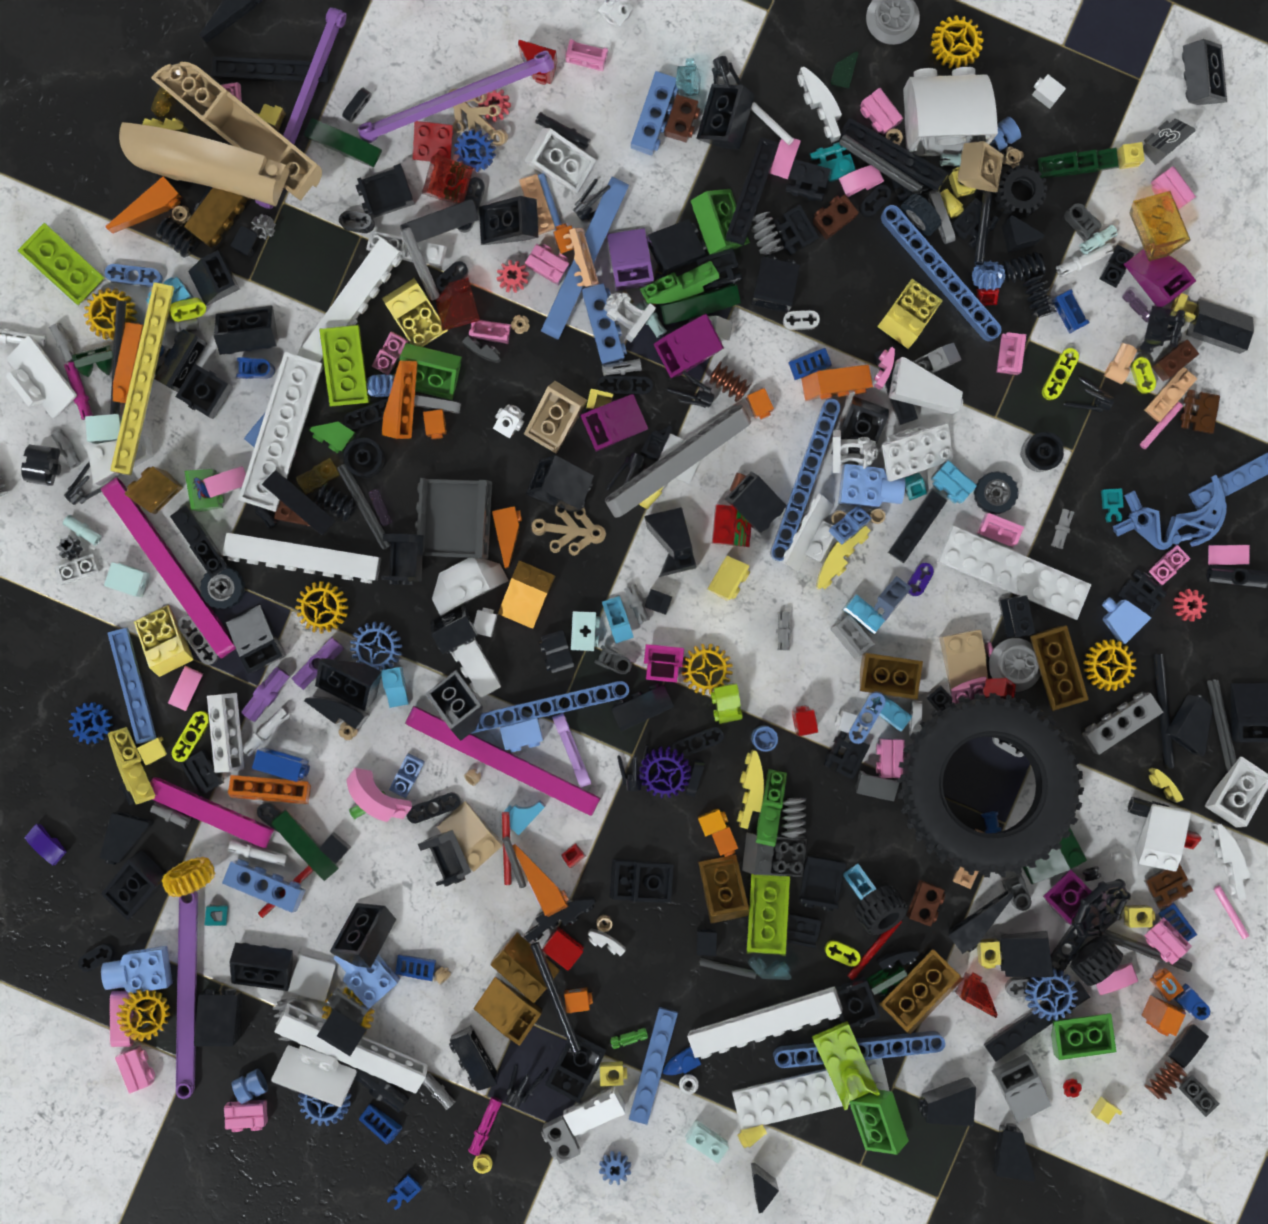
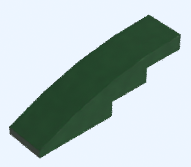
M311 118L304 133L307 139L318 142L326 148L341 153L345 157L373 168L382 152L376 146Z
M1117 148L1099 151L1095 149L1079 153L1075 151L1038 158V167L1042 174L1040 177L1076 175L1119 168Z
M732 284L718 290L712 289L686 299L661 305L664 324H670L716 312L741 302L738 287L736 284Z
M286 809L271 821V824L323 881L327 880L339 869L337 864L319 850L320 845Z

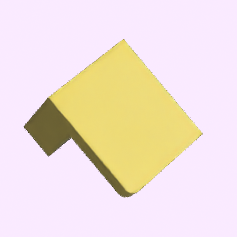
M264 104L260 114L257 115L275 130L279 131L286 113L279 106L275 105V107Z
M1181 293L1174 299L1170 308L1172 309L1170 315L1175 317L1178 310L1185 311V321L1191 322L1195 320L1196 315L1193 314L1197 304L1188 301V295Z
M591 389L586 409L593 410L611 403L613 394Z
M163 737L156 738L137 748L145 765L152 764L167 755L161 743L164 740Z
M1102 1096L1091 1110V1113L1097 1119H1101L1108 1125L1116 1113L1119 1115L1123 1113L1117 1106Z

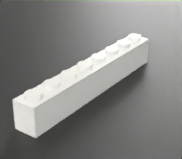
M381 237L296 355L324 364L319 329L356 325L358 315L366 311L369 300L375 298L379 293V286L390 278L391 273L389 272L402 261L401 256L403 252Z
M226 533L222 554L223 556H228L230 561L239 562L241 558L247 559L248 564L258 565L260 561L266 562L267 567L277 568L278 565H284L285 570L296 571L297 568L304 569L303 573L309 574L321 571L323 572L322 576L334 577V574L342 575L341 579L352 581L353 577L361 578L360 582L371 584L372 580L378 581L381 558L232 533Z
M834 986L691 1030L687 1037L694 1057L704 1059L717 1051L719 1053L727 1052L730 1050V1047H744L753 1040L760 1042L765 1040L767 1036H780L786 1030L796 1031L809 1023L810 1025H816L822 1019H836L840 1016L839 1014H842L843 1008Z
M287 1003L277 1022L275 1033L310 1047L317 1052L336 1058V1060L363 1070L370 1075L379 1077L388 1083L395 1084L415 1094L417 1093L426 1078L427 1064L366 1037H362L352 1055L348 1056L317 1037L326 1022L325 1019Z

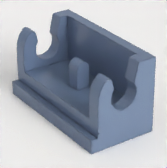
M896 576L877 598L878 602L874 610L877 611L879 607H882L885 611L882 614V618L887 620L912 587Z

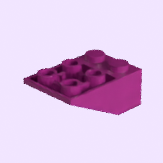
M1150 243L1124 264L1157 307H1164L1196 282L1195 278L1183 264L1153 243Z
M707 314L673 331L653 344L670 378L683 375V371L688 372L724 349Z
M633 394L580 415L596 452L648 430Z

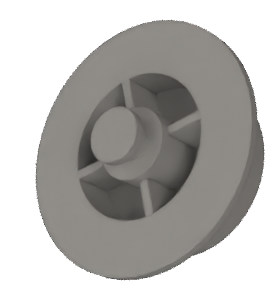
M872 0L866 13V23L870 33L880 42L890 45L901 44L910 39L916 32L920 21L919 10L914 0Z
M1020 638L1004 640L994 648L990 655L989 671L992 678L1009 679L1016 684L1015 692L1029 689L1038 681L1041 675L1033 645L1027 640Z

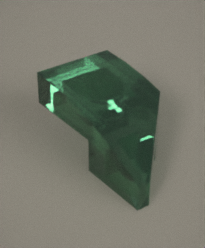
M855 51L836 63L830 84L849 89L859 52Z

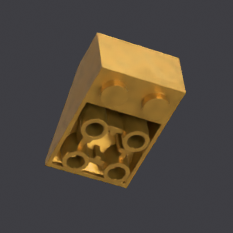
M152 466L151 468H146L141 473L142 477L137 482H131L124 494L150 513L157 514L183 487L168 471Z
M494 977L473 1008L504 1036L519 1046L542 1014L541 1007L531 1002L497 977Z

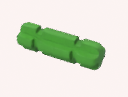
M642 1028L638 1032L632 1031L620 1035L619 1038L618 1036L613 1037L610 1041L612 1048L616 1049L621 1047V1045L626 1046L638 1042L639 1039L641 1041L648 1038L646 1029Z

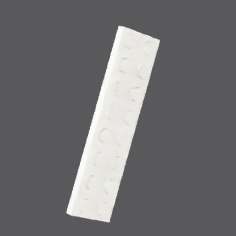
M284 352L238 500L271 511H277L280 500L267 490L262 483L275 470L287 479L320 376L322 363Z
M951 526L937 561L1017 596L1027 595L1029 601L1074 620L1078 619L1091 584L955 526Z
M882 1058L865 1060L878 1090L889 1091ZM827 1069L732 1091L741 1130L843 1106Z

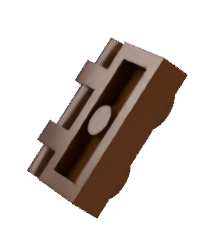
M1188 390L1187 397H1184L1183 402L1185 408L1184 413L1181 414V428L1189 429L1191 422L1194 423L1193 431L1214 433L1220 395L1201 392L1198 399L1194 398L1195 391ZM1193 406H1197L1195 416L1191 415Z
M1180 863L1177 871L1164 869L1144 880L1153 898L1161 896V900L1155 902L1159 909L1165 906L1169 907L1173 905L1172 902L1180 898L1184 899L1188 897L1187 894L1193 892L1191 885L1185 887L1182 885V883L1188 881V878ZM1176 888V892L1170 895L1167 894V891Z

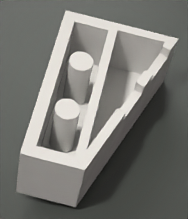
M140 436L133 468L153 457L149 437ZM117 440L87 446L93 484L101 486L106 481L121 475V473L110 471Z
M476 639L467 645L463 643L457 646L458 649L451 653L456 662L460 661L463 666L460 669L464 677H469L472 683L469 685L474 694L478 692L480 698L501 687L498 677Z
M608 1086L580 1101V1103H576L564 1110L563 1117L574 1136L578 1134L583 1135L591 1128L625 1114V1102L616 1086Z

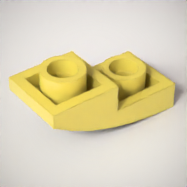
M145 118L142 124L183 133L188 132L183 125L184 123L175 118L172 120L165 118L164 123L154 118L152 120Z
M1155 768L1149 769L1151 783L1159 788L1165 787L1164 794L1168 800L1176 803L1184 800L1175 784L1163 772Z

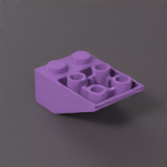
M645 228L607 234L616 291L645 287L653 283V271Z

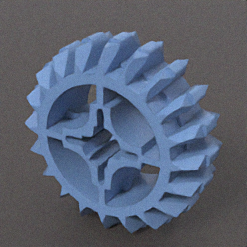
M377 622L372 623V628L366 623V631L362 627L358 628L361 635L354 633L353 636L358 638V640H351L350 642L356 644V647L350 648V651H356L357 653L351 656L352 659L358 657L359 660L356 662L365 663L379 671L380 667L382 670H386V665L393 668L394 665L391 661L393 660L396 663L399 661L395 655H402V652L396 651L397 648H402V644L396 645V641H400L401 638L393 637L397 631L394 630L390 633L391 626L388 625L384 629L383 622L380 623L379 628H377ZM377 631L372 642L363 641L369 633ZM383 634L390 640L391 648L383 645ZM375 642H377L378 646L385 650L375 653V649L367 645H376ZM361 647L368 649L370 652V662L363 656ZM381 653L390 654L384 662L375 664L376 659H378Z
M1052 968L1053 977H1031L1034 980L1033 983L1027 981L1026 984L1031 988L1025 989V992L1030 994L1025 997V1000L1031 1001L1027 1006L1033 1008V1014L1039 1013V1018L1042 1019L1045 1016L1046 1020L1050 1021L1053 1016V1019L1058 1021V1015L1065 1018V1011L1069 1014L1072 1012L1069 1006L1076 1007L1072 1000H1077L1078 997L1072 994L1078 990L1071 988L1075 982L1073 980L1069 981L1070 976L1068 974L1064 975L1062 970H1059L1057 973V970ZM1051 979L1061 981L1065 989L1055 988ZM1044 982V989L1037 994L1039 986ZM1051 990L1055 993L1052 994V998L1047 996ZM1065 997L1063 1003L1058 1006V1000ZM1037 1000H1047L1051 1009L1042 1008Z
M300 1093L298 1096L302 1099L298 1104L304 1106L300 1110L301 1113L307 1112L305 1119L312 1117L311 1124L318 1120V1126H321L323 1121L326 1126H329L330 1120L333 1124H336L337 1118L342 1120L343 1114H347V1107L351 1104L347 1100L351 1097V1094L348 1093L342 1107H339L334 1112L325 1113L327 1107H334V1105L327 1102L324 1105L323 1101ZM311 1101L318 1106L319 1111L312 1106Z

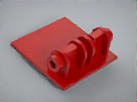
M423 121L414 122L413 160L451 164L452 137L454 136L453 125Z

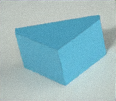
M859 864L843 873L844 878L860 900L876 889Z

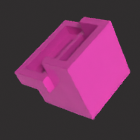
M646 644L644 664H647L646 679L677 683L678 668L683 665L684 648Z

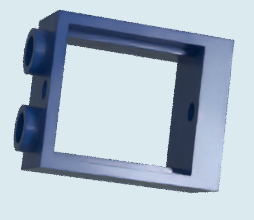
M264 747L257 750L252 769L298 782L304 776L307 777L310 766L308 765L309 760Z

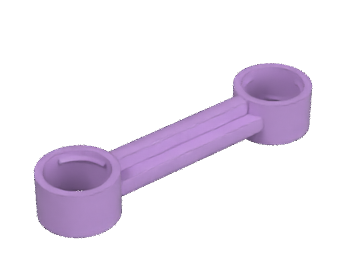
M564 713L553 716L554 724L566 749L580 787L583 788L592 784Z

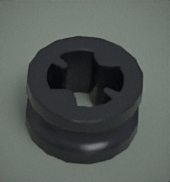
M1095 866L1083 870L1084 880L1093 881L1100 878L1102 875L1098 873L1099 867Z

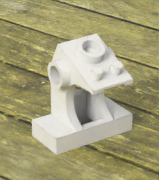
M627 293L611 294L607 298V304L603 309L607 311L606 315L611 320L619 321L630 330L625 338L632 342L656 307L649 304L645 311L630 303L631 298ZM623 307L633 313L629 320L619 313Z
M833 430V473H841V464L844 462H858L859 466H863V469H866L877 458L878 449L876 448V441H872L868 437L841 439V430ZM848 447L860 448V454H848Z

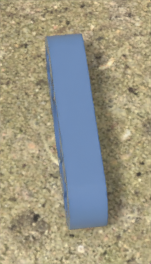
M110 264L105 269L106 278L113 283L153 287L154 282L161 284L163 280L161 273L154 268ZM116 269L119 273H124V277L122 275H115L114 278L110 273ZM135 270L138 272L139 277L137 280L131 281L129 273ZM154 273L157 279L151 282L150 279L144 278V275L152 276Z
M873 692L869 695L850 728L849 738L853 743L859 744L866 739L884 708L886 701L885 696L881 692ZM879 696L882 703L876 704L874 710H877V713L872 709L866 708L867 705L871 708L873 705V700L871 699ZM866 712L871 713L873 716L872 721L869 723H865L861 719V716ZM859 722L864 726L861 731L862 738L858 737L855 739L852 732L859 730L860 725H856Z

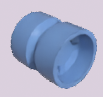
M1007 117L998 123V134L989 145L1000 152L1007 147V143L1012 144L1021 138L1020 129L1011 117Z
M761 725L753 730L751 740L757 749L767 752L776 747L778 736L774 729Z
M259 1069L247 1073L246 1078L241 1076L232 1081L233 1092L241 1104L253 1099V1095L259 1096L268 1091L265 1077Z

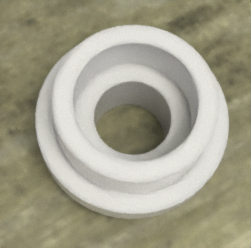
M690 1074L684 1075L679 1081L680 1090L685 1094L696 1092L698 1089L697 1078ZM687 1081L692 1082V1085L690 1087H687L685 1085Z

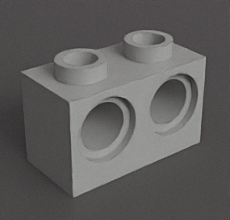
M563 1115L543 1124L541 1134L546 1143L549 1142L551 1146L550 1153L554 1160L557 1159L559 1164L580 1155L581 1148ZM558 1128L561 1133L554 1135L551 1133V1129ZM566 1145L569 1147V1151L562 1152L559 1147Z

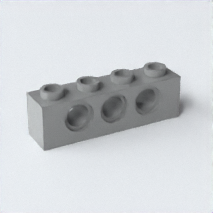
M1140 692L1133 697V701L1121 704L1117 707L1118 711L1113 714L1108 713L1101 718V722L1098 724L1093 723L1085 728L1086 732L1082 735L1095 754L1100 755L1163 713L1151 693ZM1139 706L1141 713L1135 716L1134 709ZM1120 717H1123L1125 719V723L1122 727L1118 725V719ZM1105 727L1109 729L1107 737L1102 736V730Z

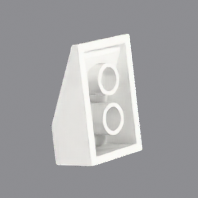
M543 128L524 162L577 194L596 160L551 128Z
M1240 757L1213 790L1205 807L1235 827H1246L1268 789V774L1245 758Z
M1152 804L1135 849L1138 864L1177 871L1184 850L1191 812Z

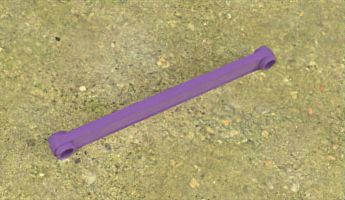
M329 8L326 14L327 24L283 135L293 145L299 134L319 82L318 78L321 77L338 30L344 26L346 21V13L337 8ZM255 200L259 206L269 209L273 208V205Z
M548 51L540 52L534 59L375 123L366 122L358 127V133L363 141L372 143L378 136L535 73H547L554 68V61Z
M197 891L191 893L192 901L186 900L185 895L179 897L176 1095L181 1099L189 1098L195 1090L196 1046H194L197 991ZM181 1086H187L189 1093L183 1092Z

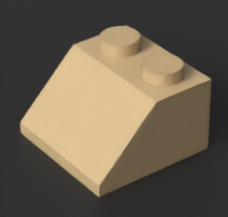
M985 141L964 143L961 153L960 170L958 171V181L969 188L998 192L1004 155Z

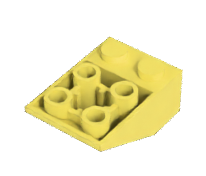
M415 278L382 298L412 345L423 347L448 331Z
M911 279L882 319L878 328L909 349L943 300L914 279Z
M726 556L707 590L726 601L735 599L740 591L738 585L740 582H745L750 574V571H748L749 565Z
M169 605L134 621L148 666L159 677L194 660L189 645L179 630L178 622Z

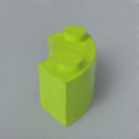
M737 683L713 687L714 692H711L712 703H716L717 709L713 710L715 721H719V724L742 720Z

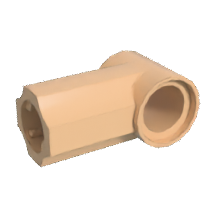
M1122 343L1114 360L1108 365L1104 376L1119 384H1123L1130 372L1129 367L1137 349L1130 344Z

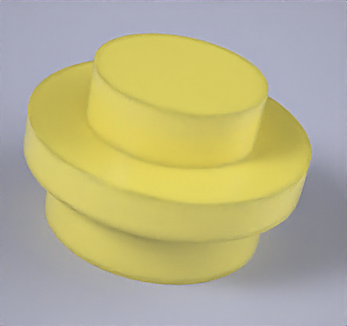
M480 1154L475 1157L473 1167L478 1173H487L492 1168V1159L487 1154Z

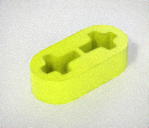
M200 298L177 301L171 304L169 315L177 322L197 318L206 312V305Z
M1144 357L1135 359L1130 367L1136 387L1141 393H1149L1156 387V380L1150 362ZM1139 363L1145 366L1142 368V371L1136 368ZM1145 381L1150 382L1148 389L1142 386Z
M830 940L826 943L824 949L827 956L851 967L856 966L860 962V954L856 949L836 940ZM834 945H836V948L839 951H841V953L834 952L833 954H831L829 947H834ZM852 952H854V956L856 957V959H852L849 962V959L846 956H844V953L851 955Z

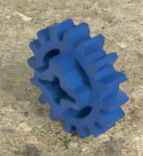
M472 128L469 132L467 130L464 131L457 138L459 142H456L454 146L458 149L454 154L460 156L457 161H463V168L467 165L469 166V171L475 168L476 172H479L481 168L485 170L488 168V165L490 166L493 163L492 159L496 157V154L492 152L496 147L491 146L494 140L487 139L488 133L482 135L481 129L475 133L474 128Z
M91 702L90 706L88 703H83V708L78 706L76 707L77 713H71L74 719L69 720V723L73 724L69 729L75 730L73 737L80 736L79 742H83L86 739V744H91L92 740L95 744L99 743V739H106L104 734L110 732L108 727L113 726V724L108 722V720L112 719V716L106 715L109 710H102V704L96 707L95 702ZM88 710H92V712H90L89 715H84V714H83L84 712H86V711H88ZM88 720H92L91 723L94 725L89 727L90 723L88 722ZM93 731L99 732L95 736H89Z

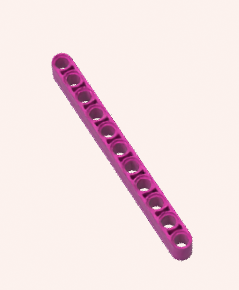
M118 477L114 478L101 487L102 493L212 649L221 659L236 649L231 635L209 604L204 601L198 588L140 506L124 494L128 489Z
M416 706L412 707L405 721L406 725L590 816L593 815L601 799L473 734H469L460 741L443 719Z

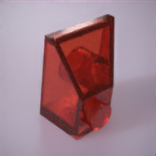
M469 278L450 282L439 298L436 299L443 331L480 321Z
M965 972L962 977L963 980L957 986L955 993L965 1002L997 1018V1011L987 985L982 981L983 977L975 972H972V974Z

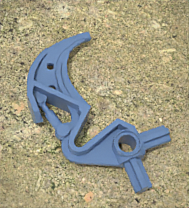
M1217 475L1211 477L1214 492L1210 501L1203 508L1195 512L1177 514L1176 517H1171L1163 541H1161L1159 511L1142 507L1135 491L1124 495L1131 513L1128 516L1129 519L1112 526L1114 533L1118 537L1134 529L1155 548L1161 550L1168 549L1172 544H1179L1181 541L1191 540L1195 537L1198 538L1190 542L1191 547L1210 540L1220 530L1227 508L1224 492ZM1140 514L1145 516V521L1142 524L1138 522ZM1185 525L1199 529L1195 534L1189 533L1180 535L1177 530Z

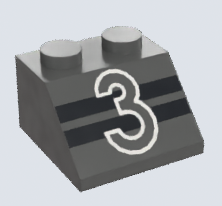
M1176 118L1170 123L1165 121L1158 127L1160 131L1156 135L1151 133L1143 140L1145 142L1143 151L1156 165L1196 130L1194 127Z

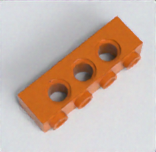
M230 775L228 795L231 798L309 804L311 785L307 781L295 782L284 779Z

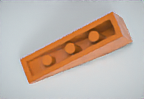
M163 176L105 227L114 234L167 212L170 209H174L181 203L180 200L183 197Z
M126 322L113 380L114 402L126 403L144 324Z
M399 361L383 415V436L396 439L412 437L417 361Z
M516 844L512 845L545 916L549 917L567 908L569 898L565 890L561 891Z

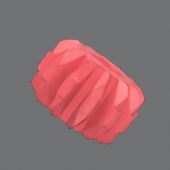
M502 89L498 93L497 90H493L492 93H486V101L478 103V106L486 107L492 105L493 102H497L501 112L499 115L492 117L493 122H496L498 116L503 120V114L508 115L509 110L507 108L511 107V103L507 102L509 96L504 95V90ZM492 107V112L496 113V109ZM485 115V118L488 120L491 116Z
M508 260L509 266L502 263L501 266L504 270L498 269L497 273L501 276L496 278L498 282H501L500 288L506 287V292L508 293L511 288H513L514 293H517L516 287L524 290V286L521 283L528 284V280L525 277L529 276L528 272H523L526 266L522 265L519 267V261H516L515 265H513L512 261ZM509 274H517L516 279H510Z
M1186 589L1185 593L1179 592L1180 598H1174L1178 605H1174L1173 609H1179L1176 615H1182V620L1184 621L1187 619L1195 621V617L1197 619L1202 618L1200 612L1205 613L1206 609L1202 607L1207 605V602L1201 601L1204 595H1198V590L1191 591L1190 589ZM1188 602H1192L1190 603L1193 604L1192 608H1189L1190 606H1187Z

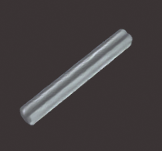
M405 228L401 230V237L429 299L435 300L439 298L438 289L411 229Z

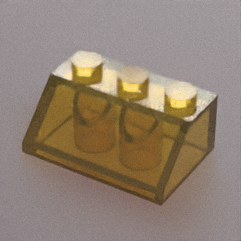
M1171 191L1133 201L1129 214L1148 261L1167 257L1190 242L1191 239Z

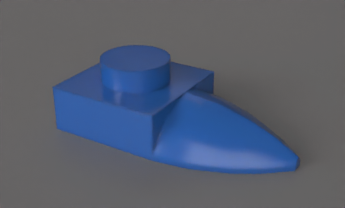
M690 1046L667 1062L663 1074L677 1075L687 1073L701 1065V1061L699 1058L694 1057Z

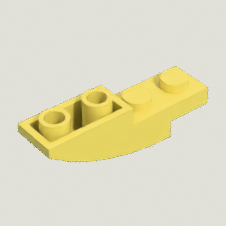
M866 525L844 544L841 545L837 541L831 548L817 577L816 588L818 590L821 588L825 590L832 584L833 581L831 579L835 575L839 577L847 569L845 565L848 562L843 557L846 556L848 558L855 551L853 547L858 542L862 544L869 538L867 534L870 530Z
M127 727L109 732L108 737L118 769L127 791L131 792L135 804L154 799L155 793L141 765V757Z
M753 749L751 753H747L745 764H748L746 772L742 771L740 778L742 787L749 789L743 795L742 803H745L743 811L740 810L737 821L740 822L739 826L748 829L752 812L761 811L764 793L763 770L758 753Z

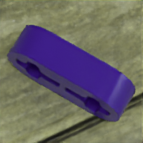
M921 563L914 570L907 584L911 586V584L915 585L917 581H920L918 585L920 590L913 593L911 588L908 592L910 596H920L924 592L934 573L931 564ZM928 567L929 575H924L921 579L922 571H920V568Z

